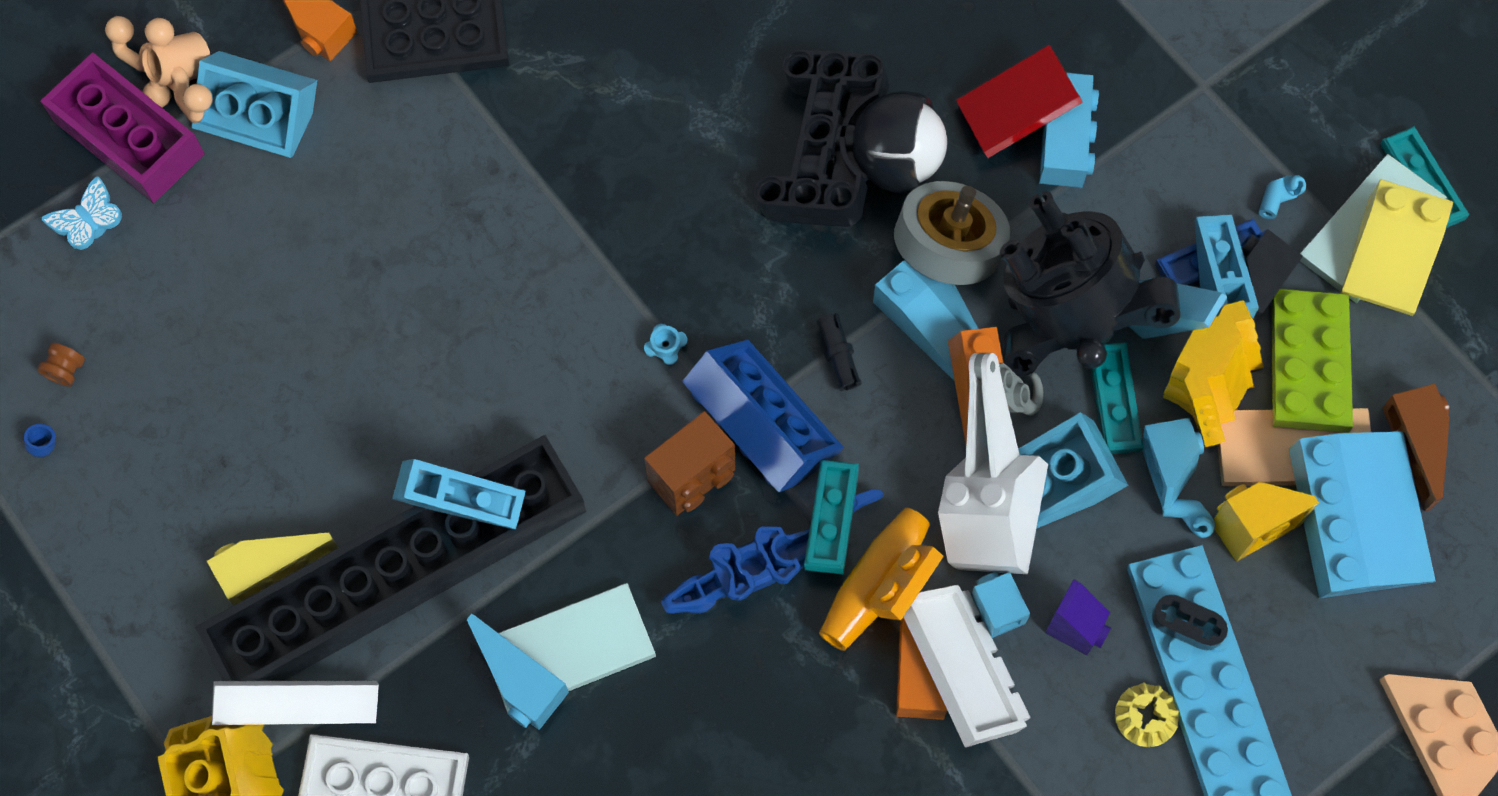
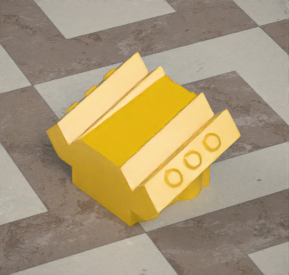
M1244 300L1224 305L1218 317L1214 318L1208 328L1192 331L1176 361L1164 391L1163 398L1178 404L1193 416L1205 447L1226 442L1221 424L1236 420L1234 411L1237 410L1246 391L1254 388L1251 371L1264 368L1260 354L1261 347L1257 341L1258 335L1255 330V323Z
M212 716L171 728L164 741L166 751L163 755L157 757L166 796H282L284 792L277 778L271 749L273 743L262 731L265 724L212 725Z

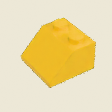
M1258 482L1249 488L1245 484H1241L1229 491L1224 496L1226 501L1216 508L1218 513L1214 518V529L1237 562L1300 527L1319 504V501L1313 495L1263 482Z

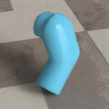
M1290 175L1271 181L1266 187L1259 208V215L1266 219L1276 218L1280 203L1294 199L1304 193L1306 190L1305 180L1299 175Z
M1176 499L1171 508L1162 509L1163 517L1182 518L1192 533L1200 538H1207L1214 531L1215 521L1203 504L1197 500Z

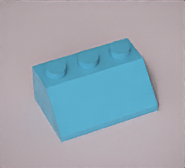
M221 51L200 60L197 84L208 87L212 93L213 101L210 108L204 111L203 119L199 123H192V128L285 157H293L313 114L317 80Z

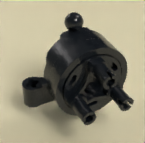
M1049 191L1042 192L1045 202L1039 194L1034 195L1029 201L1030 208L1035 212L1042 225L1028 235L1021 243L1017 240H1012L1004 244L1000 249V255L1007 264L1004 272V286L1010 297L1008 303L1011 308L1019 310L1027 322L1009 329L1004 335V364L1017 376H1026L1033 373L1050 353L1064 348L1077 350L1078 362L1085 368L1096 369L1103 365L1106 360L1107 351L1104 343L1112 338L1114 331L1131 325L1168 328L1175 325L1180 319L1177 283L1168 277H1156L1139 283L1140 269L1145 261L1142 251L1138 253L1133 251L1115 220L1108 215L1093 211L1070 214L1062 213Z

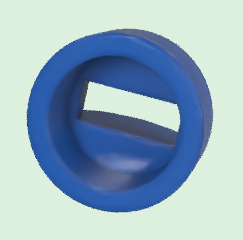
M35 424L26 429L24 433V447L33 457L42 458L48 456L54 450L56 435L50 426Z

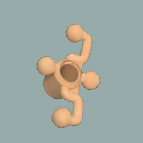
M115 16L108 20L105 32L109 40L112 41V49L115 55L135 69L146 72L150 79V82L145 85L142 92L163 108L170 101L171 89L174 91L178 107L187 119L192 123H199L204 117V111L210 108L213 101L212 93L208 87L201 84H193L189 87V80L198 78L199 61L210 56V51L204 38L197 32L174 36V28L168 20L154 18L147 23L145 28V36L149 43H144L140 48L139 54H137L126 45V42L131 40L134 34V27L130 20L123 16Z

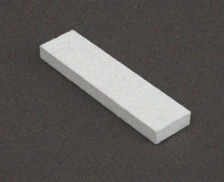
M214 681L212 725L376 723L379 685L377 681Z

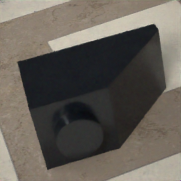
M1269 229L1257 236L1249 235L1241 245L1259 306L1254 318L1265 311L1303 257V255Z

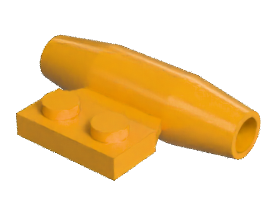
M904 508L871 542L839 589L819 632L820 636L835 648L845 651L878 616L880 618L901 620L944 557L933 546L921 545L930 527V523L919 512L911 508Z

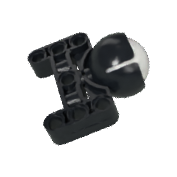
M795 50L784 58L782 69L792 92L796 95L808 96L791 175H771L761 178L755 184L754 196L764 217L771 221L839 227L852 226L863 215L868 188L866 181L869 180L872 184L885 191L898 194L910 193L918 186L927 183L928 178L942 164L946 154L947 135L940 117L934 111L933 104L928 97L910 91L887 94L889 80L883 62L877 55L871 53ZM823 135H827V136H826L825 138H823V139H818L819 137H821V136H823ZM774 196H779L777 199L773 201H768L770 198ZM814 198L811 202L803 204L806 200ZM850 201L848 204L838 207L840 203Z

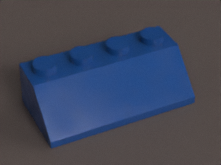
M749 340L706 351L682 381L691 391L693 398L706 408L720 429L733 439L739 446L740 452L753 462L763 474L765 481L778 492L801 484L820 468L821 460L830 461L844 448Z

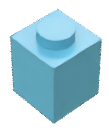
M993 572L976 581L977 586L974 587L971 596L981 614L980 618L985 623L992 638L1026 624L1030 612L1010 572L1001 576L997 572Z

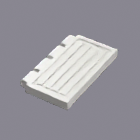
M959 585L920 592L903 617L964 746L969 747L1017 733L1027 727L1025 721L1031 717L1019 693L1011 694L1009 690L1015 684L1002 658H994L992 655L998 649L985 623H977L975 620L981 614L969 590L961 591Z

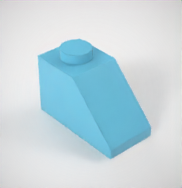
M1190 418L1145 425L1142 439L1144 448L1142 452L1162 509L1171 508L1195 473L1199 455L1204 453L1202 436L1200 432L1194 431Z

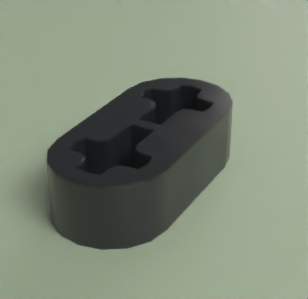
M1166 595L1162 597L1152 611V621L1158 630L1196 648L1206 651L1214 650L1220 646L1227 636V623L1221 615L1180 596ZM1170 606H1173L1177 609L1176 615L1187 620V622L1175 618L1172 623L1165 620L1166 613L1161 611V609L1167 610ZM1209 622L1214 625L1212 631L1218 634V636L1212 635L1210 639H1205L1202 637L1204 630L1192 625V623L1204 627Z

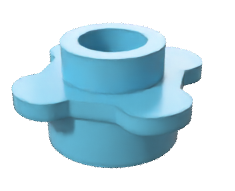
M658 324L653 328L650 341L644 345L645 354L649 357L657 356L663 359L665 364L673 365L678 361L677 354L681 347L687 344V336L671 326ZM668 342L669 346L664 347L662 343Z

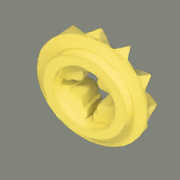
M1143 682L1128 688L1120 696L1115 708V719L1120 732L1130 742L1143 747H1155L1167 742L1177 730L1179 710L1175 707L1174 696L1169 695L1160 685L1154 686ZM1153 701V707H1155L1153 714L1158 716L1160 720L1152 719L1142 729L1143 722L1141 720L1143 715L1137 711V708L1145 709Z

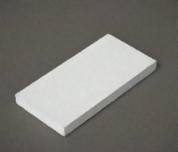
M310 734L298 796H463L469 755L468 753Z

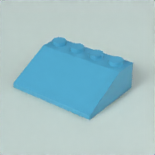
M1403 431L1338 433L1301 438L1289 448L1297 492L1313 495L1319 501V504L1304 521L1319 599L1436 582Z

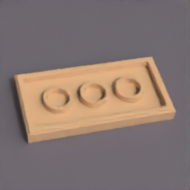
M1368 408L1353 409V428L1350 433L1371 432ZM1235 410L1236 420L1221 424L1226 442L1217 444L1221 486H1239L1241 484L1252 486L1258 482L1275 486L1296 485L1289 448L1301 438L1338 434L1339 432L1273 427V410Z

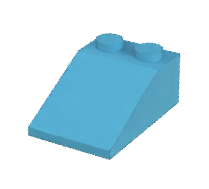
M1081 412L1018 448L1019 455L1040 456L1048 463L1036 529L1093 506L1128 486L1096 423Z

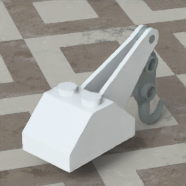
M974 353L970 357L966 458L945 477L938 515L947 561L957 570L1028 574L1048 463L1040 456L1019 455L1010 412H1022L1029 416L1038 413L1043 403V385L1037 373H1031L1033 395L1030 400L1028 385L1024 384L1007 365L999 363L994 353Z

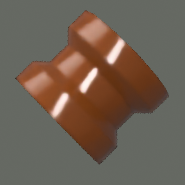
M51 343L47 349L49 356L46 361L40 362L37 372L57 384L71 387L75 381L74 372L77 368L83 366L85 358L71 348L58 343Z

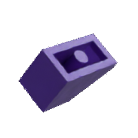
M1073 579L1045 633L1088 655L1093 645L1101 648L1110 632L1111 627L1105 625L1110 612L1080 582Z

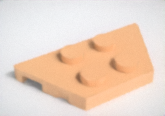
M1392 674L1382 677L1380 682L1437 796H1478L1498 771V732L1472 682Z

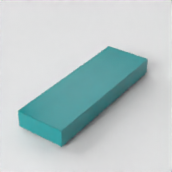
M1415 126L1382 140L1380 145L1386 155L1389 154L1447 197L1446 200L1453 201L1446 228L1468 218V211Z
M1127 343L1104 344L1107 351L1105 362L1100 367L1091 369L1100 433L1111 454L1142 452L1144 446Z
M820 461L804 563L805 570L844 574L859 475V464Z

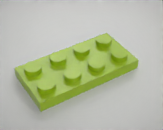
M1279 289L1271 301L1273 427L1350 433L1353 428L1349 295Z

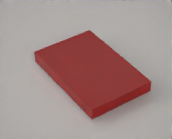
M1050 45L956 100L987 158L1083 103Z

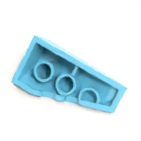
M906 260L902 261L875 284L873 303L954 380L948 340L960 331L978 329L955 285L933 280L915 270Z

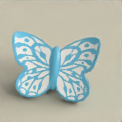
M95 177L85 190L80 205H76L75 209H64L48 213L42 217V221L57 234L67 235L68 242L74 249L82 250L88 248L94 239L103 235L106 229L117 226L122 220V212L117 205L110 203V194L99 177Z

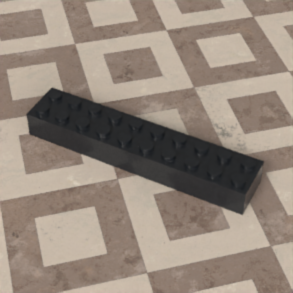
M546 435L472 474L475 477L526 491L516 529L414 506L196 626L195 628L222 681H285L585 513L583 497Z

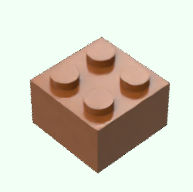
M704 411L644 458L648 483L676 516L684 510L690 512L703 502L705 493L714 486L717 489L723 487L733 478V471H735V444Z

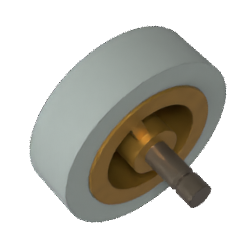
M936 181L918 186L909 193L894 229V239L902 257L921 274L947 284L968 285L981 282L995 272L1002 258L1000 249L1010 239V226L1002 209L984 193L964 184Z

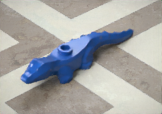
M872 489L855 495L853 513L859 508L881 499L883 491ZM762 526L756 531L753 542L738 548L734 544L729 543L717 544L710 551L709 559L712 561L713 570L705 575H696L683 581L675 590L665 595L661 601L665 612L670 614L684 612L704 613L711 609L720 598L727 596L732 600L739 601L747 598L752 592L770 586L775 582L789 583L804 567L810 528L788 535L784 533L781 527Z

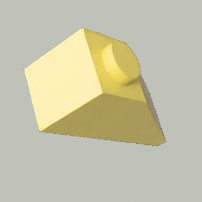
M329 532L245 540L237 544L231 543L221 547L215 552L214 557L207 560V563L227 599L234 606L338 549V546Z

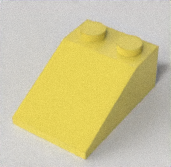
M1380 179L1368 198L1341 293L1413 316L1442 242L1453 201Z

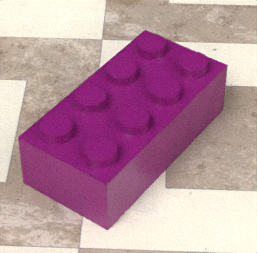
M93 52L40 101L52 120L153 204L205 155L193 132Z

